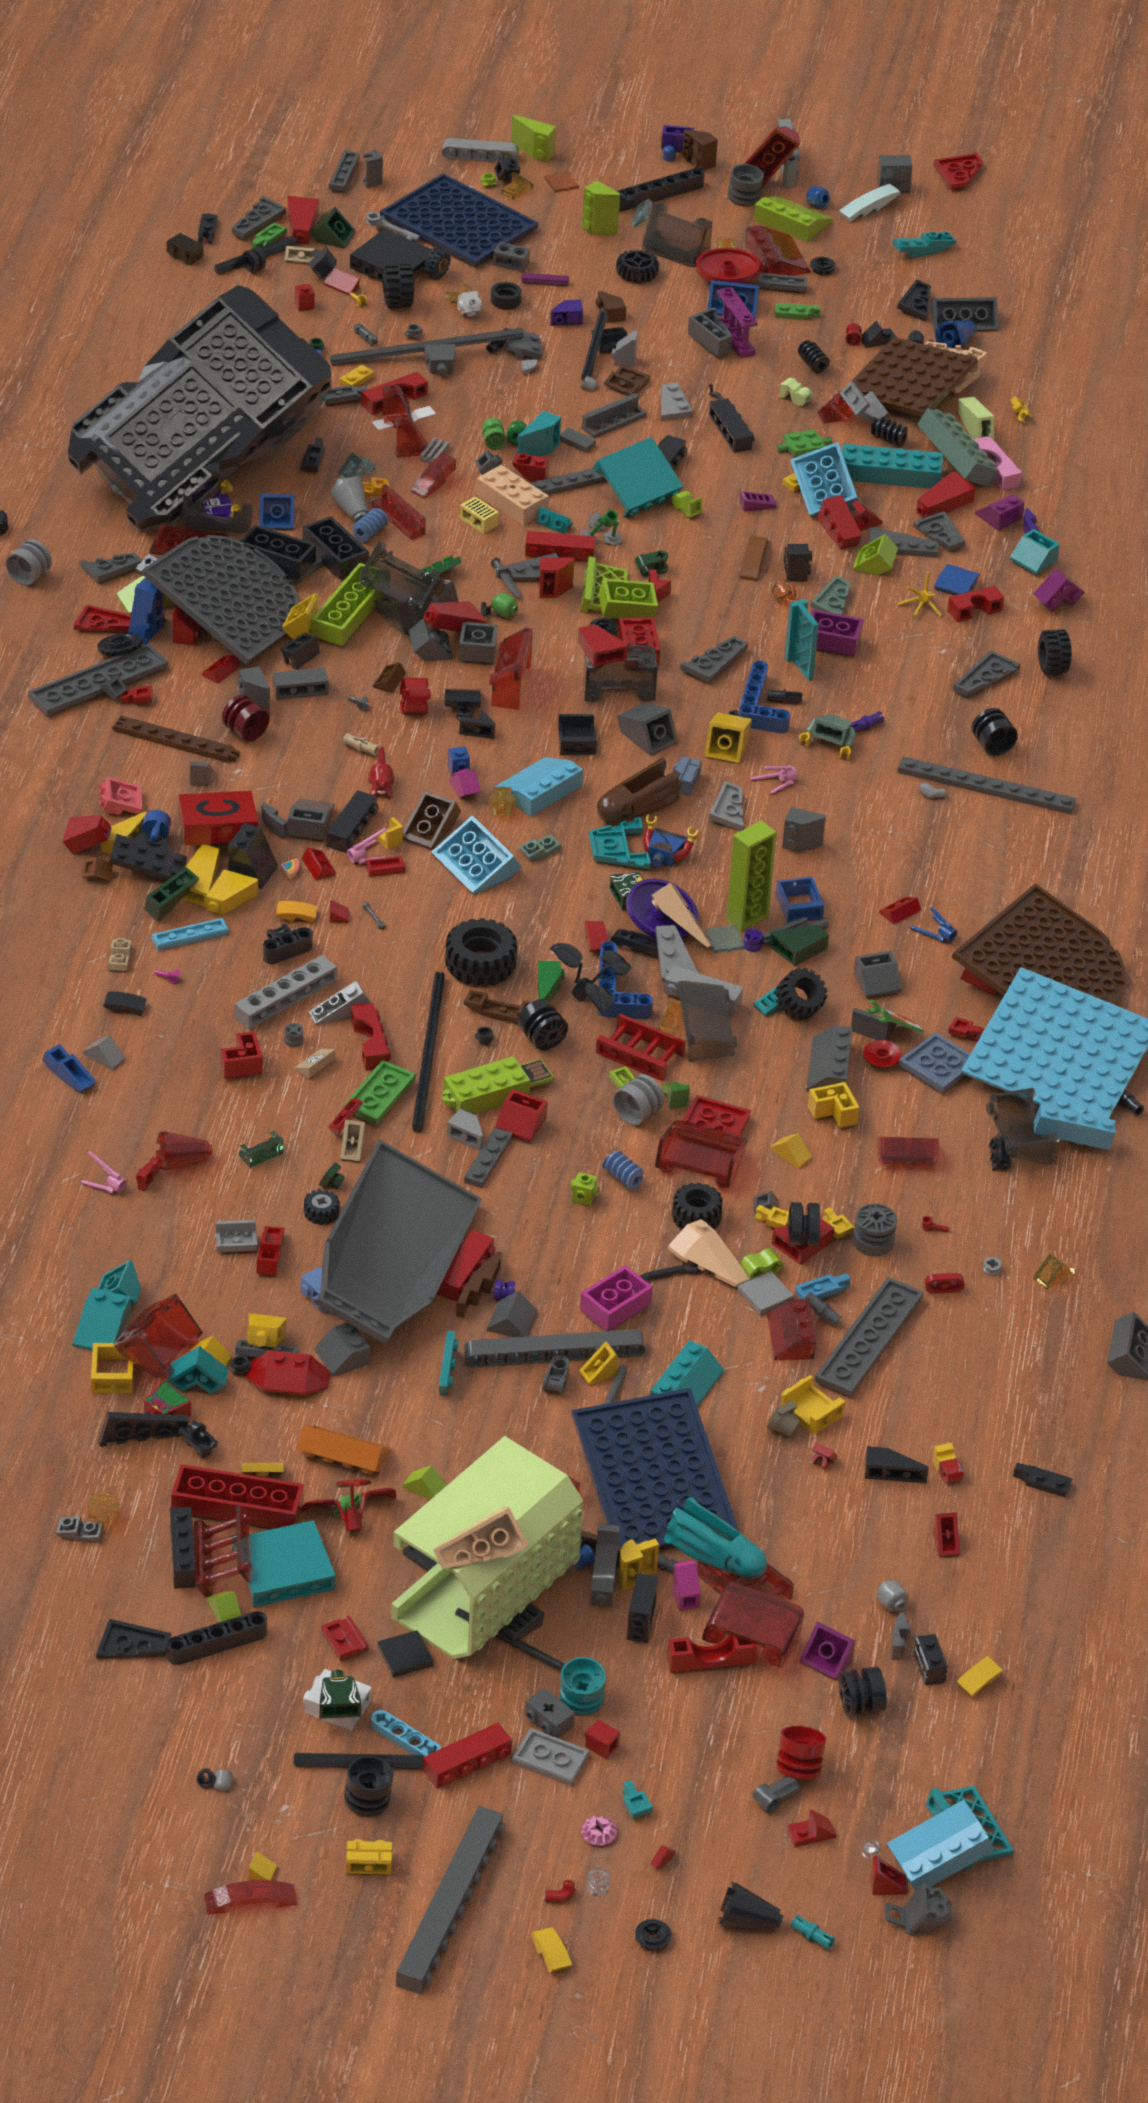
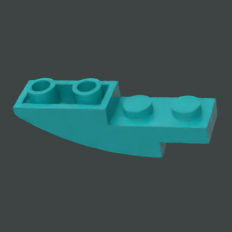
M931 231L929 233H922L921 238H894L892 244L899 252H907L913 258L943 251L956 244V239L947 231Z

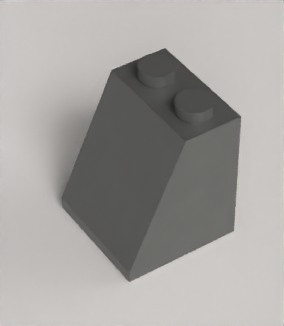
M642 703L617 715L621 733L649 755L678 742L670 708Z

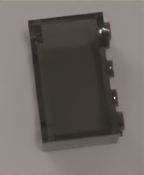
M627 645V660L593 667L584 653V700L591 702L600 700L602 690H636L639 699L655 701L658 670L655 648L649 645Z

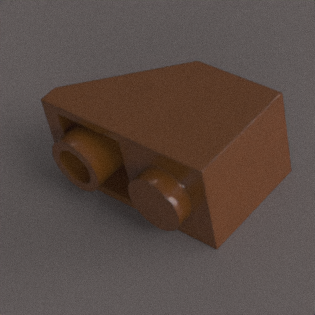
M598 291V298L595 300L596 307L600 311H607L606 322L626 320L627 307L622 298Z

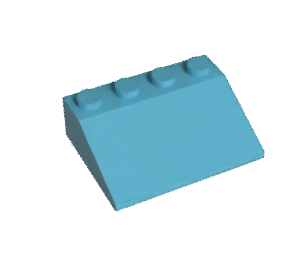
M838 442L790 459L810 517L818 516L823 499L839 495L843 496L850 511L855 509L852 504L856 500L859 502Z
M544 757L493 787V791L531 817L580 788L583 782V769L571 760Z
M473 816L466 820L432 851V854L473 894L508 880L521 868L514 855Z
M965 1800L958 1802L887 1843L914 1891L924 1882L932 1887L995 1851L989 1837Z

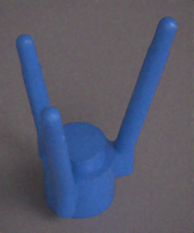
M933 907L930 910L935 914L932 916L933 919L941 925L938 929L940 935L910 926V929L936 938L941 942L945 940L952 942L958 933Z

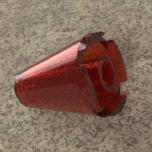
M167 1131L160 1132L156 1144H160L159 1150H156V1158L160 1159L158 1166L165 1171L208 1160L213 1151L212 1145L207 1140Z

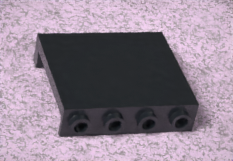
M383 229L350 254V268L383 282L385 264L410 263L414 274L424 266L425 260L432 249Z

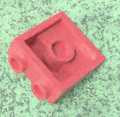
M106 777L104 783L100 784L98 793L102 795L99 805L103 806V811L120 815L122 810L135 814L141 813V786Z

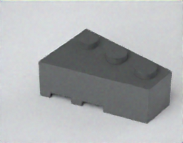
M715 307L689 317L688 334L717 357L731 352L732 335L726 325L721 322V317L717 315Z

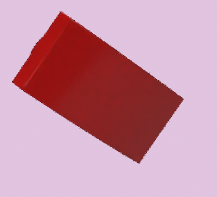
M585 920V937L588 939L589 952L600 953L601 944L608 941L604 922Z

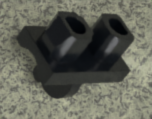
M194 1420L187 1427L179 1428L178 1433L185 1439V1443L188 1446H192L201 1458H205L212 1453L213 1448L218 1446V1441L206 1431L207 1428L202 1422L198 1423Z

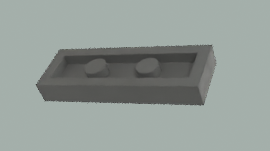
M760 273L758 286L764 289L806 292L808 278Z
M238 1339L235 1346V1355L258 1358L269 1350L298 1353L299 1347L280 1344L277 1347H260L247 1344V1340Z

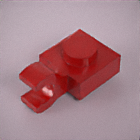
M955 1017L948 1028V1034L965 1039L967 1036H970L973 1041L978 1042L984 1029L980 1026H973V1021Z

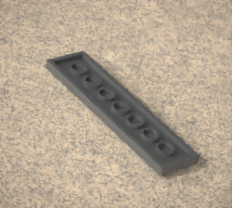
M148 643L132 651V653L115 656L28 691V697L49 716L106 693L100 686L116 675L120 677L125 685L167 668L168 661Z
M887 1277L815 1375V1382L851 1397L919 1304L924 1292Z

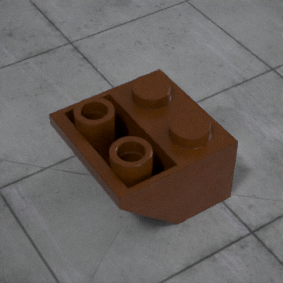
M684 130L682 157L696 168L707 170L715 167L718 139L709 132Z

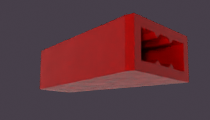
M288 195L287 213L291 235L297 239V243L309 244L312 235L311 231L319 214V199Z
M953 471L918 498L916 513L922 518L943 511L948 513L974 502L976 488Z
M469 601L431 603L423 617L431 628L461 632L463 622L482 624L487 622Z

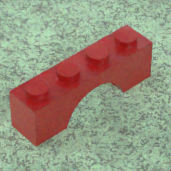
M418 372L411 373L362 391L361 405L371 415H375L386 410V403L390 399L406 397L415 400L428 395V381Z
M374 1003L351 1005V1023L354 1032L362 1033L370 1038L362 1043V1061L365 1070H374L382 1060L386 1062L391 1060L390 1048H387L386 1035L383 1036V1024L379 1023V1010H375Z
M753 1631L731 1633L725 1641L714 1646L696 1645L691 1641L690 1637L668 1639L667 1660L671 1673L755 1664L757 1645Z

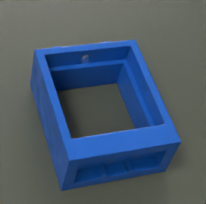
M813 877L777 881L776 897L787 923L801 917H806L808 921L823 919L824 903ZM808 894L811 902L789 905L786 897Z

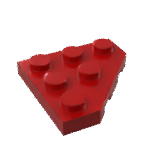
M978 153L934 159L933 165L951 190L965 188L981 169L983 161Z

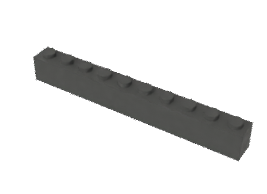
M478 1806L396 1972L397 1987L418 1994H422L425 1986L429 1987L433 1977L432 1972L439 1967L440 1955L442 1952L445 1953L447 1951L450 1935L454 1936L456 1932V1922L458 1918H463L466 1909L465 1904L471 1901L474 1893L473 1888L480 1883L481 1871L487 1868L490 1860L489 1855L496 1850L497 1838L502 1836L505 1831L506 1824L503 1823L504 1813Z

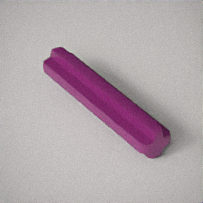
M522 273L521 281L524 283L568 285L569 276Z

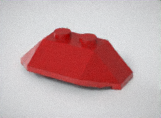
M269 1350L250 1362L251 1368L246 1376L247 1381L252 1382L263 1391L305 1396L321 1389H328L330 1370L309 1354Z

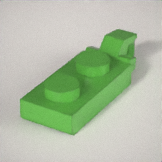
M272 223L255 235V239L251 242L252 248H262L272 244L287 234V228Z
M776 303L775 317L807 320L808 317L819 318L820 306Z

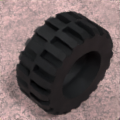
M480 918L479 920L469 919L468 922L463 921L459 926L456 925L448 933L445 964L448 971L457 980L461 979L463 983H470L472 986L483 985L484 987L489 984L496 985L499 981L503 982L514 972L517 962L516 937L501 922L496 923L495 920H485V918ZM475 951H485L489 953H475Z

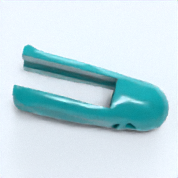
M689 1497L686 1500L683 1511L679 1508L674 1509L664 1537L666 1543L674 1545L681 1552L697 1561L743 1578L756 1579L765 1573L767 1557L764 1551L720 1517L702 1507L694 1498Z

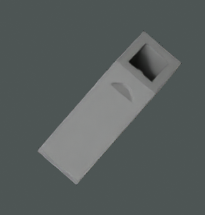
M355 981L310 1010L309 1013L315 1024L320 1025L351 1017V1005L371 1003L359 983Z

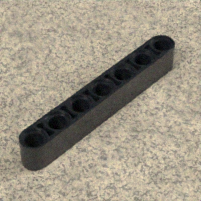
M693 168L617 190L620 193L619 212L703 188L705 171L702 168Z

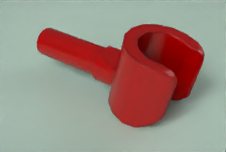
M931 1216L923 1217L922 1228L924 1231L928 1232L932 1229L949 1232V1227L933 1223Z

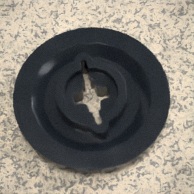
M119 633L102 639L98 643L97 648L101 654L107 656L126 655V653H132V651L142 646L143 637L137 633Z

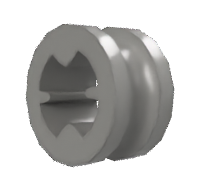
M377 212L367 213L366 223L372 226L377 225L380 214Z
M996 1257L986 1258L983 1271L987 1275H998L1001 1271V1261Z

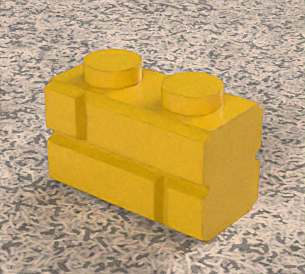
M361 1839L347 1841L346 1874L391 1875L392 1842H386L385 1840L371 1842Z

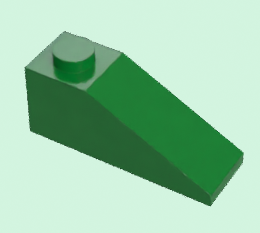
M538 961V1000L545 999L551 1002L561 988V980L565 979V969H561V961Z

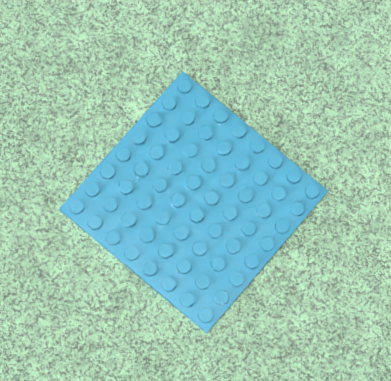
M1020 967L963 1066L961 1073L1038 1105H1051L1102 1118H1110L1148 1048V1018Z

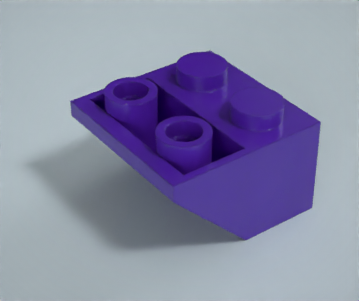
M663 125L661 149L670 145L675 148V151H683L684 130H694V128Z

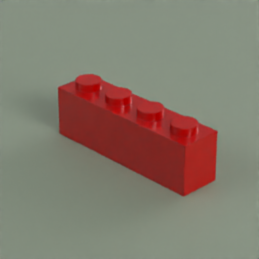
M527 531L525 557L538 558L556 553L558 557L575 558V561L588 562L589 556L594 557L596 536Z
M474 1230L471 1231L455 1254L437 1291V1295L456 1302L458 1301L464 1287L473 1274L495 1254L494 1237Z
M497 1722L424 1756L423 1772L436 1789L449 1785L454 1780L468 1776L472 1772L485 1768L499 1759L506 1758L512 1752V1739Z

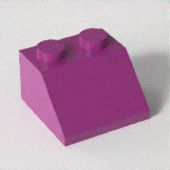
M1012 494L975 511V515L996 530H1000L1023 519L1025 502Z

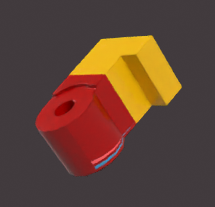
M952 1443L934 1446L932 1462L944 1482L947 1484L963 1480V1469L954 1454Z

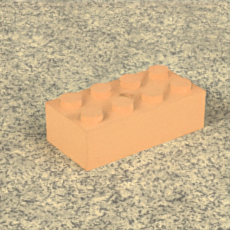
M503 465L477 478L476 495L522 525L536 519L540 507L548 509L547 494Z

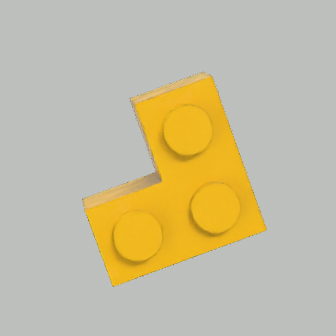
M846 1082L809 1089L808 1108L814 1119L833 1115L839 1128L858 1124L860 1107Z

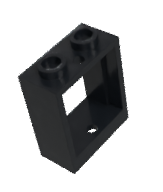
M637 1573L629 1608L627 1640L648 1643L656 1608L658 1576Z

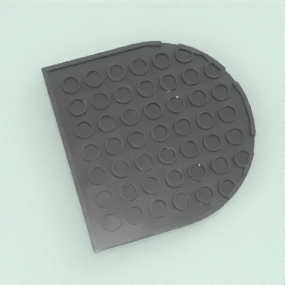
M207 535L206 538H190L142 570L141 574L148 581L155 585L245 664L252 661L287 635L282 626L291 608L299 603L294 586L289 584L286 580L287 575L274 561L259 550L254 549L253 551L243 546V542L227 537Z

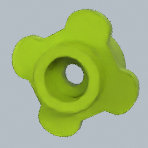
M485 173L483 177H480L483 186L491 187L497 185L493 173Z

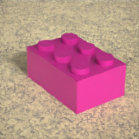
M625 1265L581 1292L580 1310L604 1330L610 1331L652 1304L653 1287Z

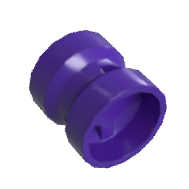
M495 1280L494 1300H500L515 1293V1281L504 1283L502 1280Z

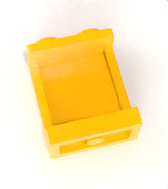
M809 1375L799 1380L791 1388L783 1391L781 1405L783 1406L793 1400L797 1405L793 1415L800 1420V1424L815 1435L844 1416L845 1401L840 1397L834 1401L813 1385L814 1377Z

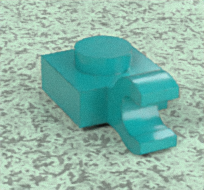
M632 1781L623 1783L625 1788L622 1790L624 1795L623 1804L631 1818L634 1819L652 1813L653 1806L644 1790L637 1792Z

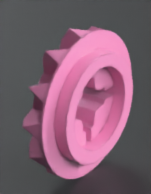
M593 1815L591 1819H586L584 1825H582V1836L590 1844L597 1846L607 1845L616 1838L617 1826L612 1822L611 1818L606 1819L603 1815L601 1817ZM596 1826L603 1829V1834L596 1829Z

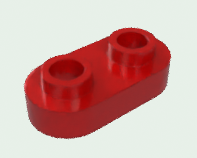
M959 1273L931 1274L924 1280L926 1291L932 1294L956 1293L965 1287L964 1277Z

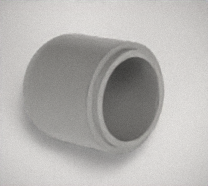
M586 376L581 383V388L594 391L597 388V381Z
M225 1770L216 1771L214 1788L221 1792L230 1790L233 1774Z

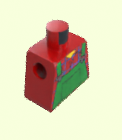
M164 1380L144 1399V1413L188 1415L190 1417L191 1400Z

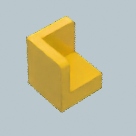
M394 817L390 818L389 829L378 836L377 840L386 849L403 843V826Z

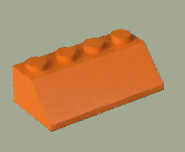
M303 1425L297 1447L298 1450L303 1451L302 1455L312 1458L315 1455L322 1456L323 1461L334 1463V1460L342 1462L341 1466L351 1469L354 1466L361 1467V1472L373 1474L374 1471L380 1472L391 1451L389 1446L315 1425Z

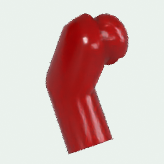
M565 1880L563 1887L559 1891L545 1890V1901L565 1902L576 1891L574 1881Z

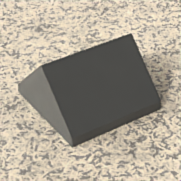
M857 1008L853 1009L852 1032L875 1040L887 1041L896 1028L897 1023L891 1021L882 1023L877 1019V1017L882 1018L880 1016Z
M517 1291L498 1301L487 1331L511 1337H527L537 1314V1309Z

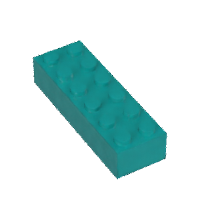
M843 444L842 454L852 481L932 488L941 481L943 453Z

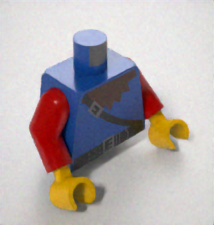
M648 814L646 816L648 827L645 828L643 845L645 852L649 853L651 864L657 868L662 864L671 867L676 862L686 859L694 845L693 841L700 837L698 829L695 834H692L693 827H689L687 830L689 838L659 828L653 830V827L657 825V817L655 815V820L650 822Z

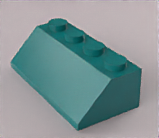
M689 1340L653 1386L650 1395L691 1388L698 1407L724 1373V1369L707 1347Z

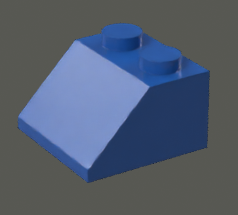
M260 494L259 526L273 529H294L295 495Z

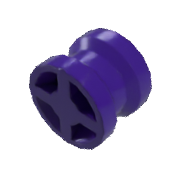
M758 929L746 930L743 947L749 952L759 951L762 947V932Z

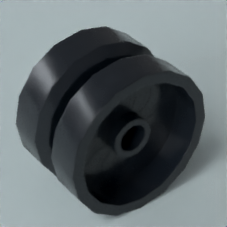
M790 1202L787 1223L789 1245L800 1246L803 1241V1233H805V1243L807 1246H818L820 1236L819 1203H808L804 1215L801 1202Z

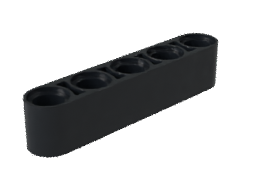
M255 1611L174 1636L167 1643L168 1661L173 1665H181L261 1640L267 1635V1615L261 1611Z

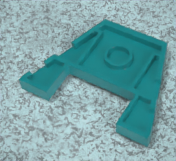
M641 817L634 818V821L629 823L627 821L620 822V825L615 827L608 825L589 831L588 837L593 860L650 869L649 853L630 854L625 834L643 833Z

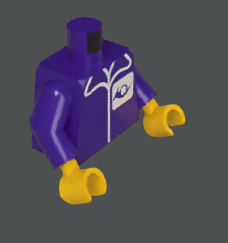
M228 480L222 481V490H219L212 498L202 501V510L194 511L195 521L204 520L207 528L224 529L235 527V517L240 518L242 516V509L238 504L232 506L228 494L225 495V493L233 491V486Z

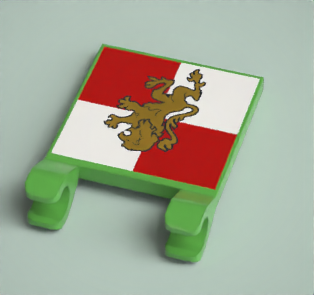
M869 1000L873 1004V1008H866L865 1010L871 1014L880 1012L884 1015L882 1018L877 1017L880 1022L886 1023L891 1021L920 1033L924 1032V1029L911 1019L880 1008L874 1000Z

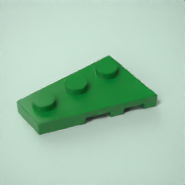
M452 555L442 558L443 561H436L432 563V566L423 567L420 571L403 577L404 582L407 584L431 578L461 564L460 556L453 558Z

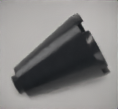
M731 1882V1887L727 1889L720 1910L724 1914L722 1918H718V1924L728 1927L774 1931L775 1927H780L783 1915L780 1914V1909L740 1884Z

